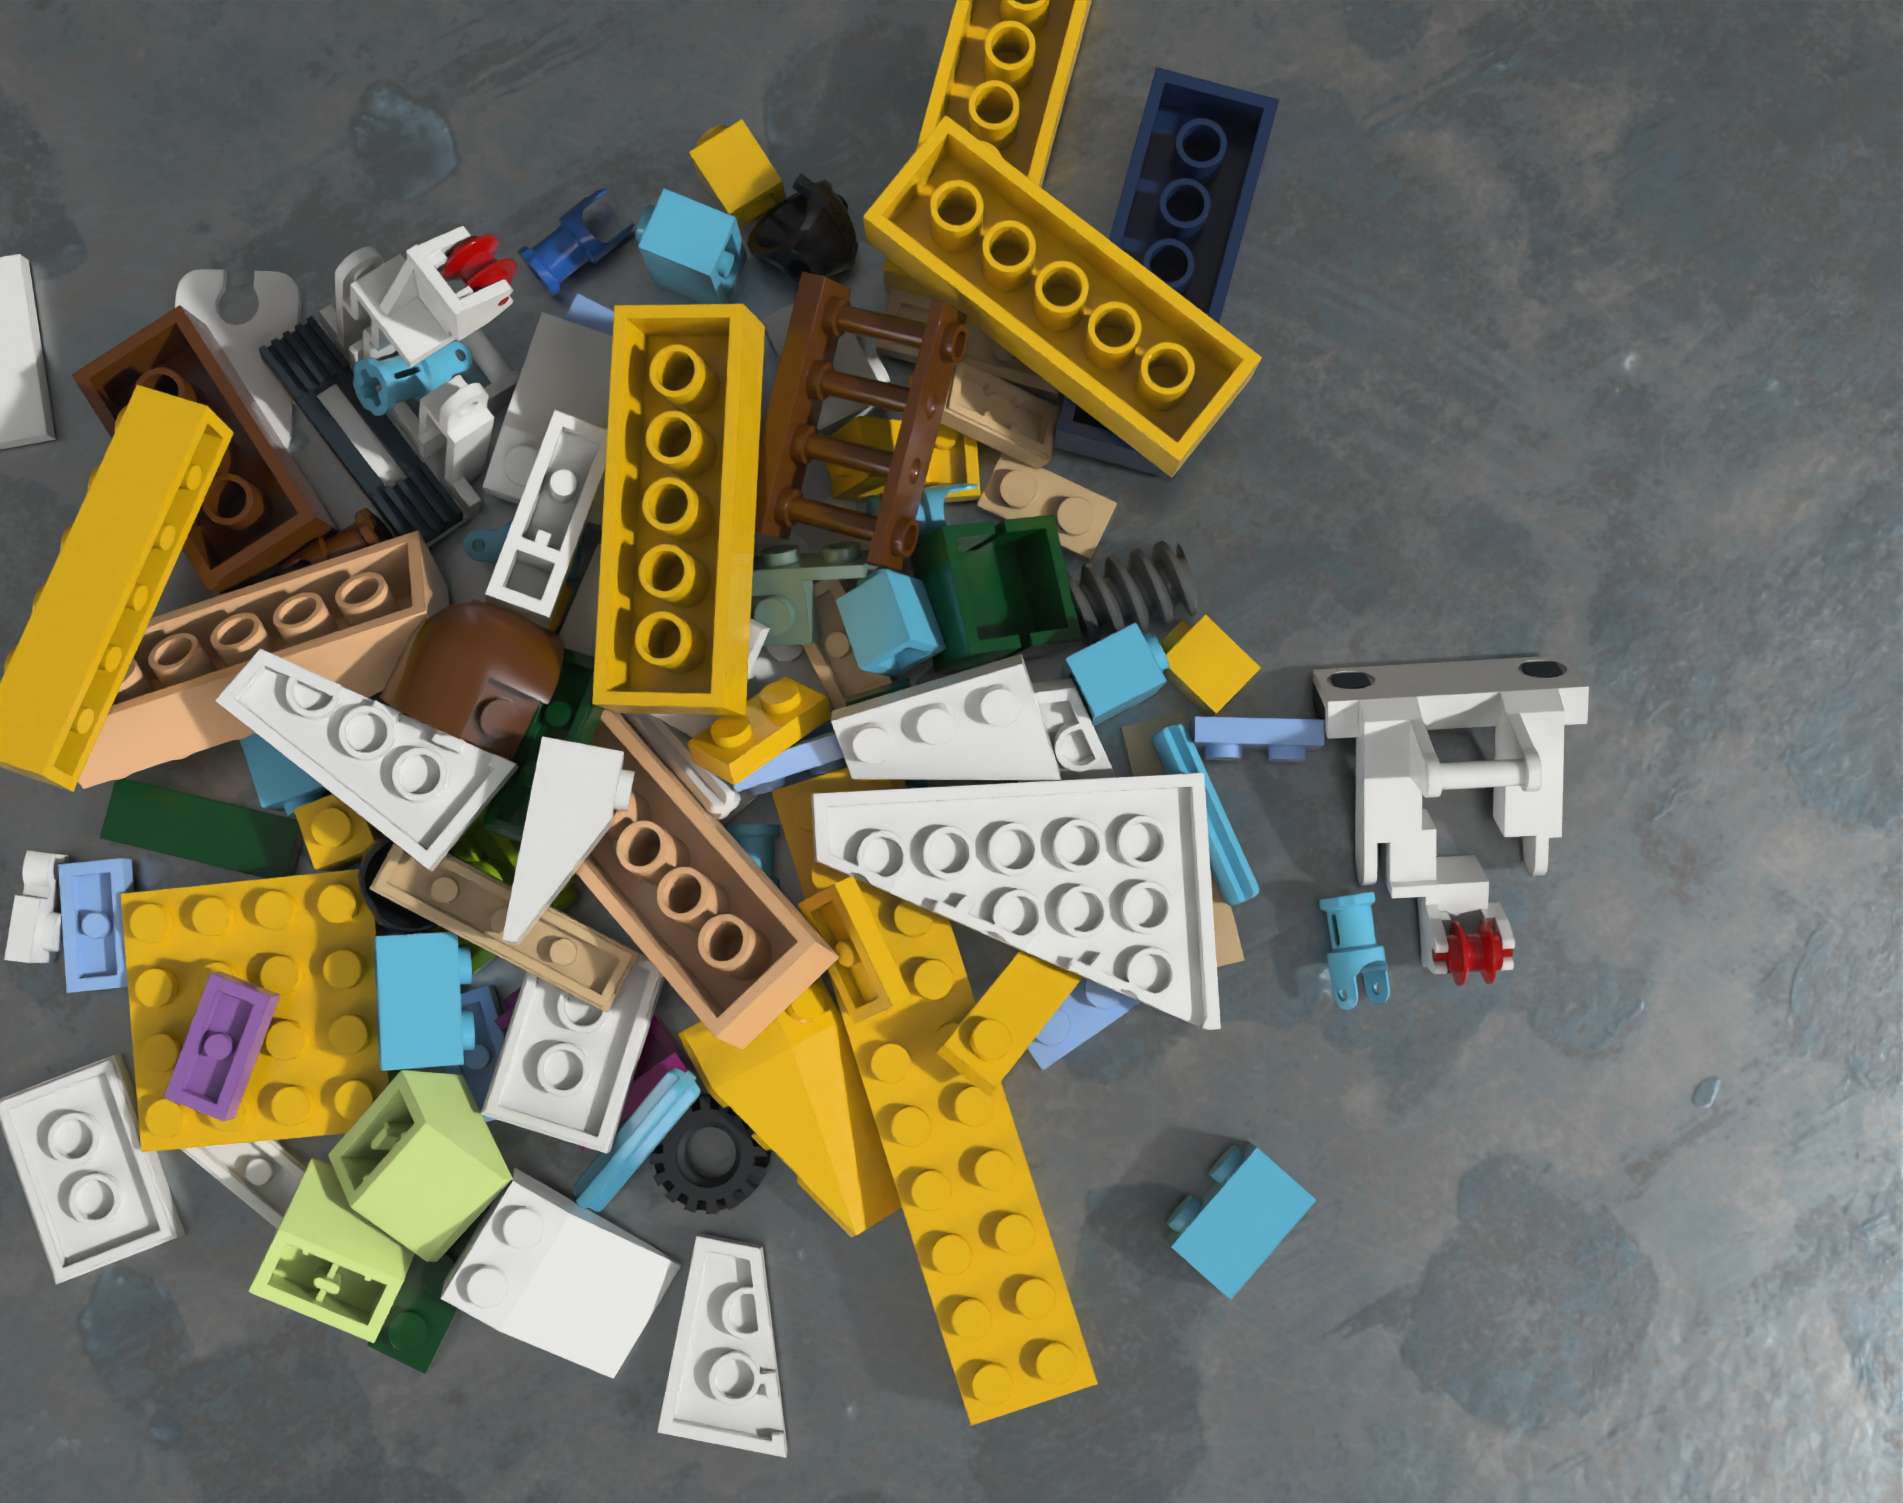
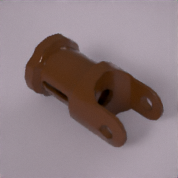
M363 508L355 514V522L329 539L318 537L291 555L287 561L282 563L276 573L280 574L301 559L307 560L314 565L393 539V537L378 516L373 514L368 508Z

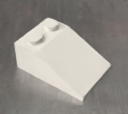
M544 312L541 313L482 486L484 493L516 504L520 503L554 410L608 430L613 336ZM605 473L586 527L602 531Z
M514 1167L510 1173L513 1179L494 1199L444 1280L441 1299L499 1332L614 1379L682 1266L681 1262L592 1211L583 1209L573 1200Z

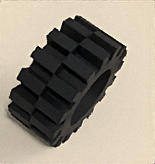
M703 1093L699 1094L694 1103L649 1156L650 1165L654 1164L656 1174L653 1177L658 1186L662 1184L668 1193L665 1196L671 1202L679 1201L685 1205L684 1210L693 1213L697 1210L706 1211V1214H717L720 1210L727 1208L730 1210L740 1205L742 1201L749 1198L766 1175L765 1171L770 1163L771 1152L769 1150L765 1151L751 1137L754 1131L730 1106L723 1108L710 1094ZM706 1127L718 1128L726 1132L733 1140L736 1157L733 1166L726 1174L714 1178L704 1177L695 1172L687 1160L686 1148L691 1136L699 1129Z

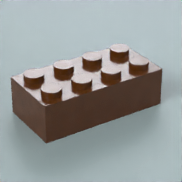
M181 305L72 374L73 379L111 439L115 434L117 416L122 408L128 405L137 385L206 405L234 432L182 548L207 589L222 595L259 583L276 572L291 555L318 537L328 538L339 531L208 326Z

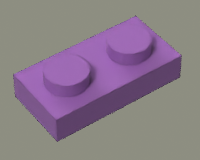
M224 972L210 973L164 1098L221 1121L234 1119L280 994Z

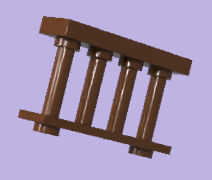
M802 272L759 443L755 532L789 540L791 528L796 523H801L870 541L867 562L903 570L905 559L913 553L918 541L919 523L916 520L954 367L955 364H958L963 359L967 349L969 335L965 324L968 315L945 302L932 300L927 323L852 307L849 302L851 289L825 276ZM847 332L920 349L910 388L836 371L833 361L839 337ZM832 396L903 413L894 452L819 434L817 425L823 401ZM814 459L886 477L887 481L878 516L804 498L801 489L807 465Z

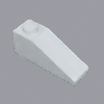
M554 410L485 593L486 603L498 605L540 626L549 628L605 473L607 429Z
M542 737L502 937L504 943L517 946L521 944L611 827L614 809L628 811L635 771L622 769L624 762L623 751Z

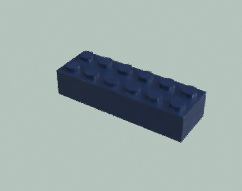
M1156 67L1109 240L1219 324L1279 99ZM1065 397L1053 447L1170 479L1175 478L1176 474L1171 478L1072 400Z

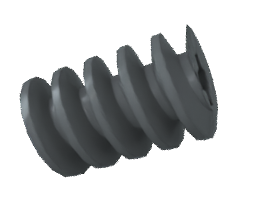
M1160 541L1155 543L1153 546L1152 563L1139 548L1131 550L1129 553L1128 570L1114 555L1107 557L1103 578L1092 564H1084L1081 567L1080 585L1067 572L1080 631L1084 632L1092 644L1100 641L1102 624L1107 623L1111 630L1116 633L1124 629L1125 617L1132 616L1142 631L1148 630L1149 610L1156 609L1166 624L1173 622L1174 602L1180 601L1190 616L1197 615V596L1193 576L1184 551L1178 543L1176 555L1166 542Z

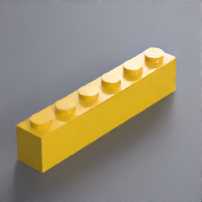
M137 385L128 405L119 412L115 422V434L101 464L94 468L89 477L87 495L74 523L68 526L61 538L60 553L47 582L35 594L32 603V614L19 643L10 650L4 663V675L0 682L1 768L74 792L234 434L208 406Z

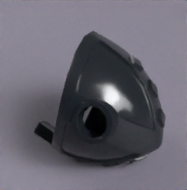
M800 173L792 185L793 189L798 192L776 205L762 217L751 231L747 246L753 255L784 270L792 280L798 283L800 282L802 272L831 276L851 268L855 263L859 245L853 222H851L847 212L848 204L844 198L833 191L832 184L826 179L814 183Z

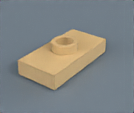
M961 360L958 364H955L940 423L1036 469H1040L1051 461L1060 408Z

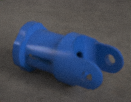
M607 188L595 191L559 218L560 226L532 248L523 246L517 251L532 274L553 297L561 291L560 283L588 261L594 264L617 247L635 226L634 223H631L607 243L598 241L589 232L583 222V210L607 192Z

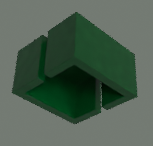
M1054 514L1007 519L995 526L993 521L943 526L918 541L913 553L910 555L914 578L923 581L947 648L932 657L935 672L982 666L995 660L999 661L1022 654L1023 660L1044 657L1082 639Z

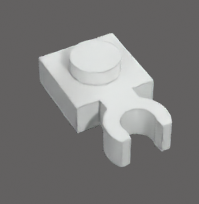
M27 850L22 871L24 882L23 895H15L4 960L25 963H56L57 952L61 951L64 947L61 900L59 899L58 864H68L69 855Z

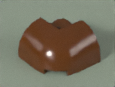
M473 599L472 602L449 605L429 618L424 617L410 635L380 698L392 707L455 738H463L512 760L540 701L549 705L558 683L563 663L564 643L559 634L495 604Z

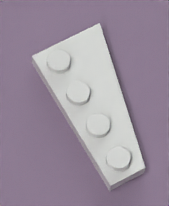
M262 649L258 650L215 700L430 871L436 868L519 768L514 762L475 747L462 739L455 738L415 720L376 700L373 701L342 687L334 681Z

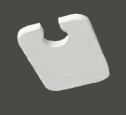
M223 269L192 270L184 275L178 283L175 308L181 305L208 326L287 449L294 435L296 406L263 364L258 348L263 345L266 348L269 347L271 340L275 338L278 340L282 339L284 332L288 330L290 333L295 331L294 326L301 323L303 298L299 285L285 273L254 271L253 289L258 296L259 303L257 312L246 323L234 325L225 322L219 312L220 299L226 292L227 272Z

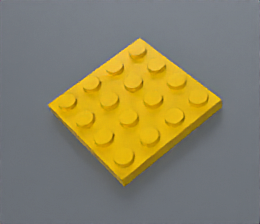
M360 869L121 894L141 1152L347 1133L397 1076V1070H379L374 937L385 936L384 927L375 920L360 893L358 879ZM224 972L280 994L234 1119L221 1121L164 1098L210 973Z

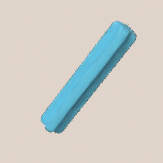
M1176 723L1158 731L1153 736L1152 742L1167 775L1204 773L1210 870L1225 903L1229 906L1237 905L1255 897L1259 893V886L1187 727L1183 723Z
M672 1068L667 1071L616 1133L611 1151L609 1153L600 1152L575 1182L573 1192L578 1198L576 1200L577 1205L583 1209L588 1207L595 1212H599L607 1206L698 1098L700 1088L695 1083L697 1077L688 1070L684 1073L678 1068Z

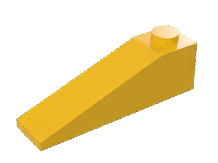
M821 976L743 1050L715 1038L702 1021L678 1033L707 1092L723 1108L731 1107L754 1131L751 1137L765 1151L772 1149L795 1172L797 1183L850 1237L857 1236L902 1208L843 1018Z

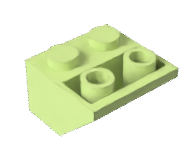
M401 1070L328 1154L350 1207L426 1262H437L513 1179L464 1076L458 1074Z
M312 1156L256 1271L248 1292L374 1343L403 1284L415 1253L352 1209L333 1165Z

